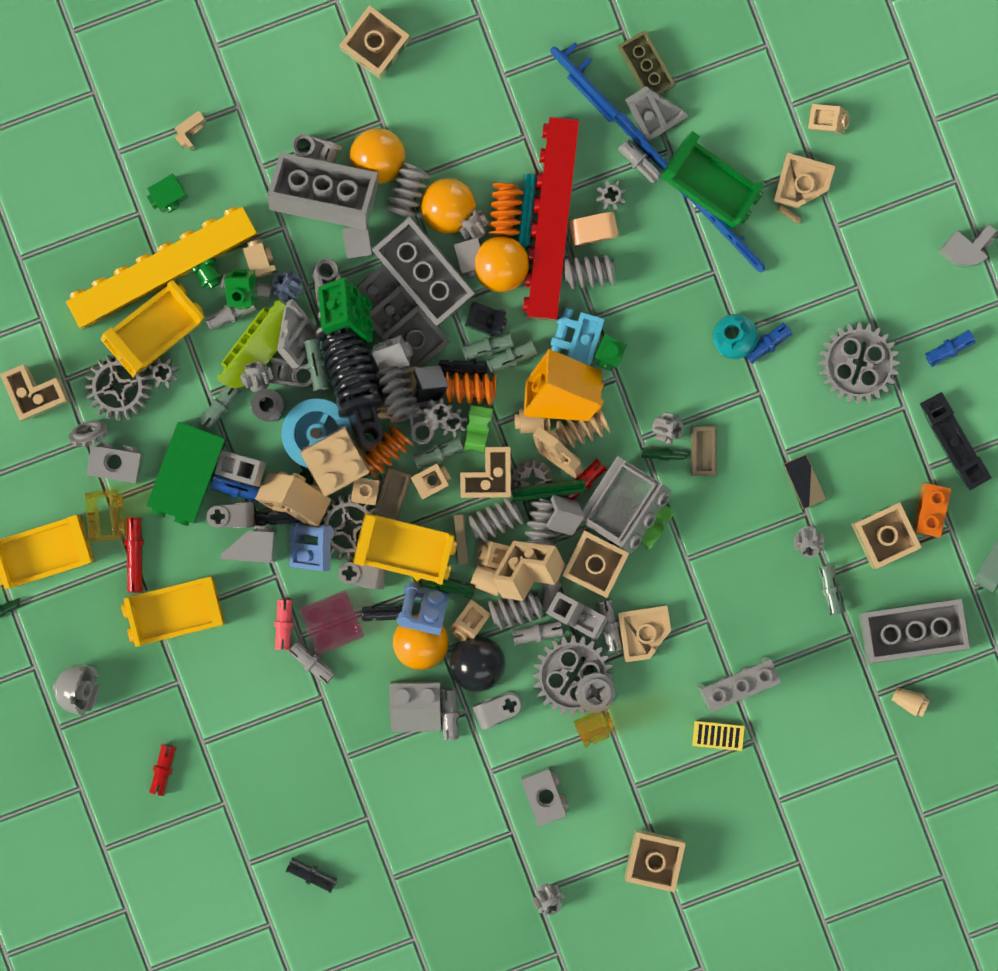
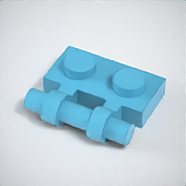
M564 307L562 315L557 320L559 325L555 338L551 339V350L558 353L561 352V349L568 350V357L591 366L605 319L581 312L578 321L571 320L573 310ZM568 327L575 329L571 343L564 341Z

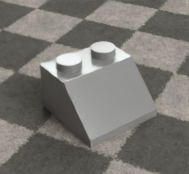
M255 526L254 530L247 531L221 554V559L273 563L276 559L277 532H272V527Z
M440 681L390 682L391 732L441 731Z

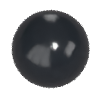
M475 636L474 639L467 638V640L459 642L453 649L450 657V671L454 680L464 689L473 692L486 691L498 684L503 677L505 656L500 646L490 638L484 636Z

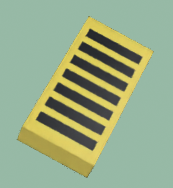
M694 720L692 746L742 751L745 726Z

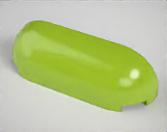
M275 301L274 306L269 310L264 307L221 362V365L224 367L222 374L217 376L222 384L231 388L245 387L246 385H243L240 376L241 373H245V365L254 361H262L263 365H265L277 352L285 308L282 302Z

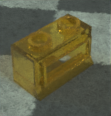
M118 490L85 493L89 543L123 540L122 535L126 534L125 520H121L120 510L124 509L123 496L118 495ZM109 497L112 535H101L97 498Z
M602 711L590 713L574 721L585 748L591 742L596 744L609 738L608 734L615 728L608 712L605 714Z

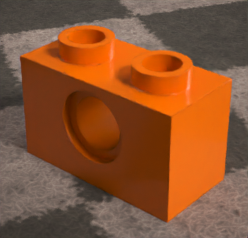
M928 483L922 484L912 527L914 533L941 538L951 493L950 488Z

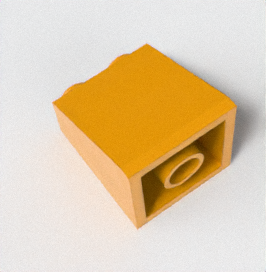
M549 349L526 380L524 415L536 418L589 421L595 413H599L603 405V399H601V392L604 386L602 371Z

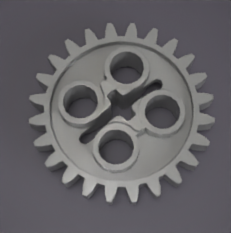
M858 322L855 330H853L851 324H847L846 332L838 328V337L834 334L829 335L832 343L823 342V346L827 348V351L819 352V355L825 357L824 361L818 362V365L825 368V370L819 372V375L827 376L823 385L831 383L832 386L829 392L838 390V399L845 394L846 402L848 403L851 402L853 397H855L857 404L861 403L862 397L865 398L867 403L871 402V394L877 399L881 398L879 390L885 393L889 390L885 384H894L895 382L890 376L899 374V372L893 369V366L900 364L899 361L893 360V357L899 354V352L890 350L895 343L890 342L887 344L885 341L889 335L885 334L880 337V328L872 332L871 324H867L865 329H862L861 323ZM847 341L853 342L856 346V351L853 355H849L844 351V344ZM865 342L866 346L861 356V362L864 363V366L858 369L856 383L852 385L851 381L857 367L853 360L859 358L861 344ZM870 348H876L879 351L880 357L877 361H872L868 357ZM840 365H844L849 369V376L846 379L838 376L837 369ZM864 372H870L873 375L871 385H865L862 382L861 378Z
M574 635L571 636L570 642H567L563 636L561 638L562 644L558 645L555 640H552L554 648L550 649L544 646L547 653L546 656L538 654L542 663L534 664V667L539 669V672L532 674V677L539 678V681L533 685L534 687L542 688L537 696H546L543 702L544 705L550 702L553 703L552 711L560 707L561 715H564L568 709L571 716L574 717L575 710L579 709L583 716L584 709L578 704L577 699H573L570 696L571 689L577 686V683L583 679V669L587 665H594L597 668V673L604 674L610 679L614 678V675L606 671L612 668V664H604V661L608 659V655L600 656L599 654L603 648L598 647L594 650L593 640L586 645L584 636H582L579 642H576ZM572 652L575 654L576 659L572 665H564L561 658L564 653ZM584 656L585 661L577 671L579 679H573L566 693L561 695V690L569 680L566 673L568 671L573 672L580 658ZM557 673L563 677V682L560 686L553 687L549 684V677L552 674ZM590 685L591 693L589 697L594 696L600 700L598 691L601 690V687L596 689Z

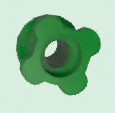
M210 258L191 269L202 282L200 286H207L208 290L221 283L220 278L223 277V274H219L214 265L217 262L215 258Z

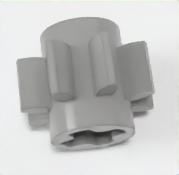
M606 180V187L604 189L597 188V191L602 195L596 199V202L602 201L605 204L603 207L604 211L608 206H612L613 210L617 211L616 204L618 202L625 204L626 201L621 198V195L626 193V189L620 190L618 188L619 181L615 185H610L608 180ZM608 190H611L612 193H617L614 202H611L610 198H605Z
M472 209V216L469 220L465 221L464 219L461 222L463 227L460 229V233L464 239L469 237L471 239L482 238L487 232L485 226L489 225L481 210L476 212Z
M158 358V364L155 367L149 365V368L153 370V375H150L149 379L157 380L155 387L159 388L162 383H165V386L170 388V381L179 380L174 376V372L178 371L179 367L172 368L170 366L172 363L171 359H168L166 363H162V360ZM161 367L169 370L170 373L166 374L167 379L158 377Z
M254 361L245 365V373H241L240 376L246 388L257 392L269 387L268 380L273 379L271 367H268L267 364L263 365L262 361Z
M443 399L438 400L436 405L434 401H428L429 409L421 410V413L425 414L423 424L428 423L432 425L431 430H436L438 424L442 429L447 428L446 421L454 419L450 415L452 406L444 405ZM438 410L437 414L441 416V418L437 419V415L434 414V411Z
M450 409V415H453L455 419H459V423L456 424L455 429H451L448 425L443 432L444 436L450 431L453 432V436L456 438L457 430L460 429L465 432V428L461 424L468 419L460 418L461 409L457 410L456 413H453Z
M663 412V417L658 416L655 418L652 425V431L656 434L655 439L668 444H672L673 439H679L683 433V424L679 421L680 416Z
M806 526L801 528L799 533L794 534V550H800L802 556L814 557L819 554V550H824V534H817L816 528Z
M543 884L536 889V897L532 899L540 914L545 912L547 915H553L562 908L560 901L565 900V897L557 885L552 887L551 884Z

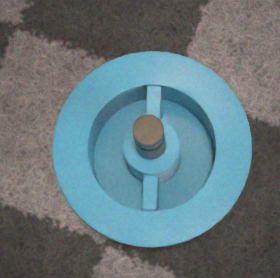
M309 399L297 404L287 414L282 426V442L288 455L296 463L308 468L300 453L303 448L346 425L352 434V428L348 418L339 417L338 406L335 403L324 399Z

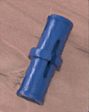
M782 322L781 325L767 335H761L756 347L746 358L751 364H754L755 361L769 351L772 353L776 350L775 347L793 335L791 330Z
M968 329L951 340H944L942 345L925 353V357H927L926 359L930 366L934 367L950 357H956L957 353L976 344L975 338Z
M214 475L211 490L230 494L235 499L241 497L259 503L255 498L260 487Z

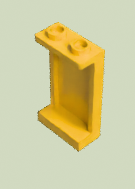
M173 280L168 282L164 289L113 329L110 327L101 337V341L133 378L202 324L205 318L202 308L196 302H191L186 296L187 291L180 283L176 284Z
M365 512L353 562L357 565H368L433 581L442 585L443 580H448L451 565L447 564L449 556H454L457 541H454V535L451 533Z
M73 515L60 521L0 539V586L4 585L5 590L95 562L81 516Z
M214 576L124 598V603L121 604L123 616L128 618L130 628H127L128 637L131 643H135V647L226 624Z

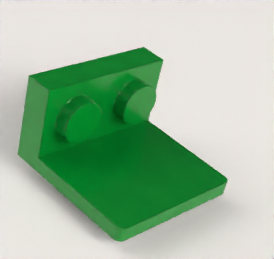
M344 277L319 286L321 330L328 334L349 326L367 343L373 341L372 331H374V326L370 317L372 305L369 298L364 296L355 285H352Z

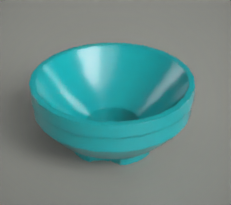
M731 314L725 316L714 327V346L722 356L728 359L744 358L757 345V328L749 318L743 315ZM729 327H738V337L735 339L726 338V330Z

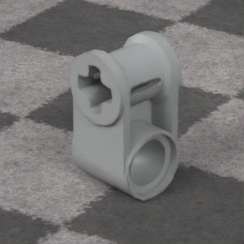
M307 134L296 136L292 144L296 156L334 163L338 151L342 149L341 146ZM305 140L311 144L308 152L301 153L297 150V144L300 141ZM330 150L327 160H325L327 152Z
M271 358L273 363V379L268 380L269 383L301 388L313 386L312 378L306 383H301L298 379L299 373L302 370H307L306 365L301 364L299 367L292 369L286 360Z
M427 402L413 403L411 405L412 407L429 409ZM420 409L413 417L409 418L411 434L417 444L427 445L434 438V430H431L432 425L428 423L423 424L425 414H422L421 410L423 409ZM419 427H426L430 430V435L427 439L420 440L416 437V431Z
M254 502L213 506L207 512V522L215 528L255 527ZM216 509H219L221 514H225V519H221V524H217V521L212 519V515L216 514Z
M351 561L345 562L339 567L338 577L344 584L384 590L386 570L368 565H357ZM348 566H352L353 571L357 573L356 576L351 577V580H347L346 575L342 574V571L347 570Z
M510 691L472 706L481 729H488L518 714L521 708V698L519 695ZM509 698L511 702L516 701L513 710L510 707H504L506 699Z

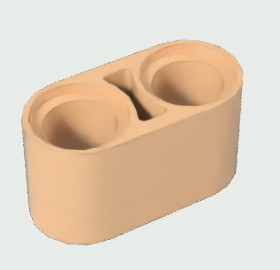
M614 211L568 221L573 246H581L619 237Z

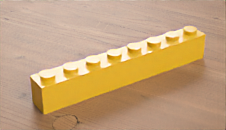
M237 206L226 210L224 212L225 216L217 221L215 218L209 219L202 224V229L196 232L189 230L180 235L181 240L176 243L167 242L157 248L159 252L151 256L147 253L137 258L135 265L129 268L127 265L116 269L114 271L115 275L107 280L105 277H102L92 283V288L86 291L79 289L70 294L71 299L67 300L66 304L79 328L84 330L166 286L171 280L175 281L192 272L191 269L204 261L210 258L216 259L259 236L243 207L238 209Z

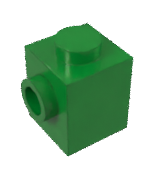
M173 173L147 188L150 193L147 196L150 204L154 209L159 208L161 212L167 211L171 213L181 206L180 202L188 198L179 180Z
M231 270L224 278L227 307H236L238 310L249 309L258 299L255 270Z
M604 335L593 358L598 361L596 365L609 371L611 368L616 369L627 344Z

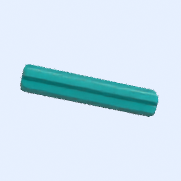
M529 173L524 175L522 191L524 192L521 198L523 203L520 207L522 214L519 216L521 224L518 225L520 234H517V242L524 248L530 247L537 186V175Z

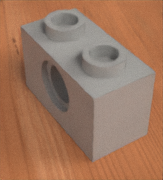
M99 442L98 446L91 445L86 475L139 484L144 454L138 453V448L123 446V450L113 449L114 444ZM114 455H118L122 461L118 469H113L109 463L110 458Z
M549 767L521 777L538 827L566 817L565 810L569 809L565 795L559 796L556 788L560 786L556 771L551 772ZM547 789L553 793V798L549 802H543L539 799V794L542 790Z

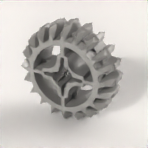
M109 354L106 355L107 364L102 359L97 360L101 367L100 369L91 366L90 369L96 373L95 376L86 375V379L93 381L92 385L86 384L84 386L85 389H92L93 393L87 394L86 398H95V401L90 406L95 408L100 405L97 411L99 415H102L107 410V419H111L115 413L116 420L121 421L122 413H124L126 419L129 420L131 419V410L134 414L139 415L140 411L137 406L147 407V404L142 401L143 397L146 399H151L152 397L149 394H145V389H153V385H145V381L151 380L149 379L150 375H142L146 372V367L136 375V378L124 380L117 370V367L124 366L117 358L114 361L113 357ZM109 370V384L99 389L101 378ZM117 380L119 383L127 384L124 385V389H122L123 392H121V395L119 391L110 390L113 389L114 385H116L114 383ZM138 385L135 399L128 404V391ZM115 395L118 402H120L121 408L109 406L102 399V396Z
M348 494L347 502L344 501L343 495H339V504H336L331 499L330 504L333 508L331 510L327 508L326 513L328 514L322 518L324 525L329 526L332 516L339 509L341 510L342 523L340 526L333 528L334 536L340 534L347 536L352 548H344L338 545L332 538L330 540V545L332 546L330 555L335 550L339 551L337 554V559L339 560L342 558L343 553H347L346 559L351 561L352 553H355L358 543L357 533L362 528V525L353 529L354 540L352 535L348 534V531L345 533L344 531L338 532L337 530L347 525V518L352 521L351 524L354 522L355 524H363V520L357 521L351 517L348 506L359 508L364 513L374 514L378 511L377 507L370 511L368 509L369 504L362 505L361 503L352 502V494Z

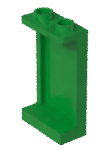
M691 131L684 138L660 177L731 228H734L739 223L744 224L752 213L749 210L751 205H756L763 195L761 189L765 183L759 181L755 184L697 143L700 136Z
M178 422L146 505L152 508L151 513L164 518L166 514L175 517V522L188 526L189 523H196L198 512L227 439Z

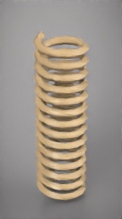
M780 205L778 211L797 224L801 222V218Z

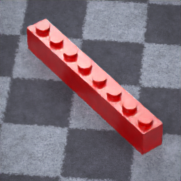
M549 117V123L543 124L542 138H546L547 141L546 148H541L539 163H544L543 173H538L536 188H541L540 198L535 197L534 212L538 213L537 223L532 222L531 237L536 239L535 248H529L528 259L529 262H533L532 272L527 273L525 287H530L529 297H524L523 312H527V318L557 321L579 120Z

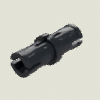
M292 857L289 864L298 869L288 865L285 872L306 880L305 883L308 885L312 883L331 893L333 886L324 881L335 885L337 878L317 870L318 867L314 865L311 867Z

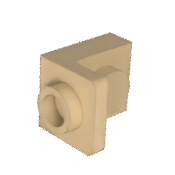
M812 104L808 129L844 135L845 129L849 126L847 110L840 106Z
M199 111L174 128L178 133L175 138L183 149L188 146L191 151L194 150L195 147L187 136L189 134L195 136L205 128L203 124L207 121Z
M365 478L355 480L351 501L376 506L380 481Z
M482 540L476 551V563L498 569L510 546Z
M470 600L451 626L450 631L460 641H465L467 638L474 639L491 613L473 600Z

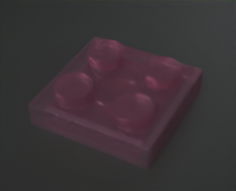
M346 590L299 609L317 655L364 637Z

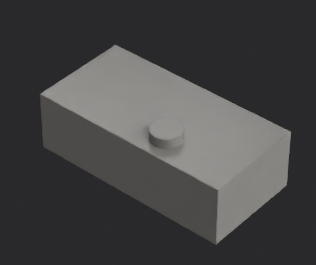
M280 152L267 194L269 210L367 230L379 188L378 172Z
M413 217L407 218L372 249L436 326L442 325L478 294Z
M962 599L866 612L859 615L867 665L970 649Z

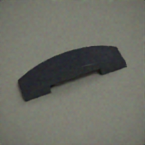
M940 392L920 403V407L939 444L969 491L992 479L980 456L976 455L955 419L954 412L943 393Z

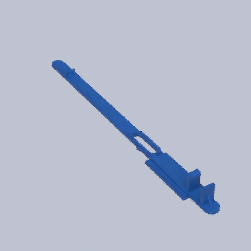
M576 42L563 51L553 46L550 49L551 54L570 73L567 78L609 122L614 120L651 160L664 171L668 163L648 143L642 132L621 111H617L583 75L584 69L592 62V59L587 58L577 68L567 58L577 48ZM680 192L685 198H689L685 194ZM689 198L757 271L763 272L765 270L764 264L742 242L745 236L738 238L723 221Z

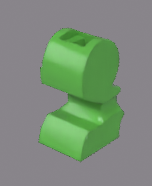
M471 404L469 412L470 421L467 425L464 450L468 451L469 449L484 453L489 432L488 423L491 420L493 408Z
M666 505L663 506L656 515L654 524L643 535L641 544L650 550L661 536L664 524L670 521L676 511Z

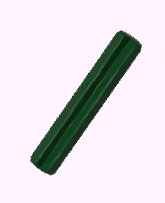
M584 479L517 487L512 489V497L514 501L547 498L553 495L562 496L586 492V484Z

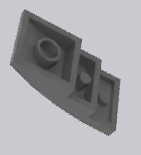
M383 263L356 286L371 302V321L374 330L382 340L386 341L402 335L404 342H409L413 355L411 356L410 365L406 367L421 368L450 343L449 339L432 322Z

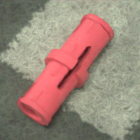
M277 599V621H274V627H276L274 649L281 650L282 639H284V650L291 649L290 635L291 628L294 625V622H291L293 600L286 599V609L284 610V599Z

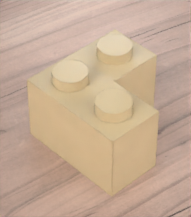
M23 364L0 374L20 421L30 420L71 402L61 379L54 378L37 386L27 365Z
M485 447V472L460 473L461 498L511 497L510 447Z
M281 471L278 474L267 473L255 498L273 511L287 512L304 524L319 526L331 501L329 497L323 495L320 487L310 486L305 483L306 479L296 473L289 475Z
M513 541L492 580L502 598L524 601L534 582L556 585L566 565L556 546Z

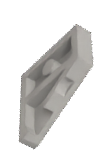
M647 86L625 99L640 131L648 142L688 117L684 110Z
M294 299L285 302L277 351L292 369L299 367L307 356L304 341L319 339V336L316 334L318 328Z

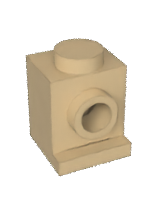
M262 239L247 243L248 247L244 248L243 251L249 269L255 270L256 279L278 272L275 265H270V262L274 261L270 247L265 248Z
M435 464L412 476L411 479L423 500L448 487L447 481L451 477L445 466L440 468L438 464ZM430 476H435L437 478V483L435 485H430L428 483V478Z

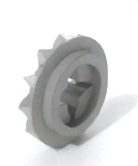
M87 421L76 426L68 437L70 443L75 445V447H87L95 445L96 442L103 441V438L108 435V427L106 423L101 421Z
M529 460L523 462L516 468L513 474L514 488L530 486V483L522 481V479L530 477L532 469H534L537 478L544 479V481H540V483L535 485L552 483L551 471L540 461Z
M595 672L584 675L583 679L577 683L575 692L578 704L584 710L592 713L606 710L615 698V686L611 679L604 674ZM590 685L596 689L601 687V690L598 691L601 700L594 696L589 697L591 693Z

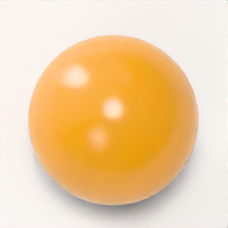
M383 128L368 129L358 135L351 146V166L378 172V184L392 181L399 175V170L404 167L402 162H405L406 154L403 143L398 136Z
M443 178L434 181L425 189L420 200V213L424 222L432 230L441 234L460 232V229L463 227L461 222L464 219L465 221L469 220L472 216V209L476 210L472 191L463 182L453 178Z
M506 236L490 238L480 245L476 254L475 276L485 288L491 291L508 292L514 290L522 284L529 270L527 252L519 242Z
M419 614L412 616L418 618ZM399 625L393 635V649L397 658L411 669L427 670L435 667L443 660L448 650L449 639L443 625L440 635L404 628Z

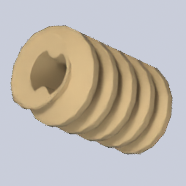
M601 410L599 413H595L589 421L575 420L573 422L572 420H566V426L561 421H557V429L555 430L559 441L565 447L568 443L573 449L576 448L575 440L584 445L585 436L594 441L595 432L600 437H603V429L610 433L607 421Z

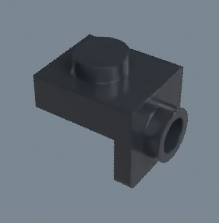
M473 302L465 327L489 336L499 335L506 327L507 318L505 316L507 311L502 309L495 310Z

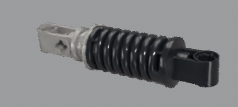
M327 258L321 259L312 273L318 306V287L340 279L337 264ZM319 271H327L330 277L322 276ZM349 326L328 334L319 328L316 334L322 341L321 347L325 352L326 366L330 370L329 377L332 379L331 384L336 396L338 415L340 418H350L357 446L365 452L373 451L383 437L377 411L385 406V402L382 399V395L378 394L379 385L375 383L377 377L373 374L374 366L370 365L372 359L368 356L370 351L365 347L367 342ZM364 433L372 434L375 441H368L364 437Z

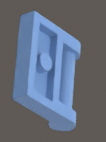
M301 522L292 523L290 526V567L330 571V540L334 536L333 527L327 525L321 527L306 526ZM302 536L318 537V544L302 542Z
M412 581L406 583L404 589L406 596L402 612L397 617V624L404 628L440 635L450 593L420 587L418 583ZM415 598L422 600L418 618L411 615Z

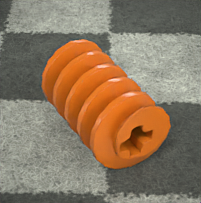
M493 183V187L499 191L492 193V197L498 201L492 202L491 207L498 211L490 213V217L497 221L489 223V227L496 231L489 232L488 234L498 236L520 234V231L514 229L513 226L521 224V221L515 219L514 216L522 214V211L516 209L515 206L523 203L516 196L523 194L524 191L518 189L517 185Z
M446 372V381L449 387L445 391V396L449 404H452L454 397L457 398L458 404H462L464 397H466L470 405L474 398L477 399L478 405H482L484 398H486L488 405H492L496 396V374H494L492 381H490L488 374H484L482 381H480L478 373L474 374L472 380H470L468 373H464L462 380H460L457 372L454 373L452 379L449 378L448 372Z
M393 425L389 426L391 434L383 431L384 440L380 441L373 451H370L368 454L362 452L371 469L370 473L376 479L378 477L375 470L382 473L385 472L383 463L389 466L393 465L391 456L398 460L400 459L398 450L406 453L408 451L406 443L414 446L401 430Z

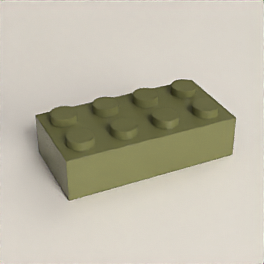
M645 30L618 45L617 49L640 90L647 86L661 95L675 87V82Z

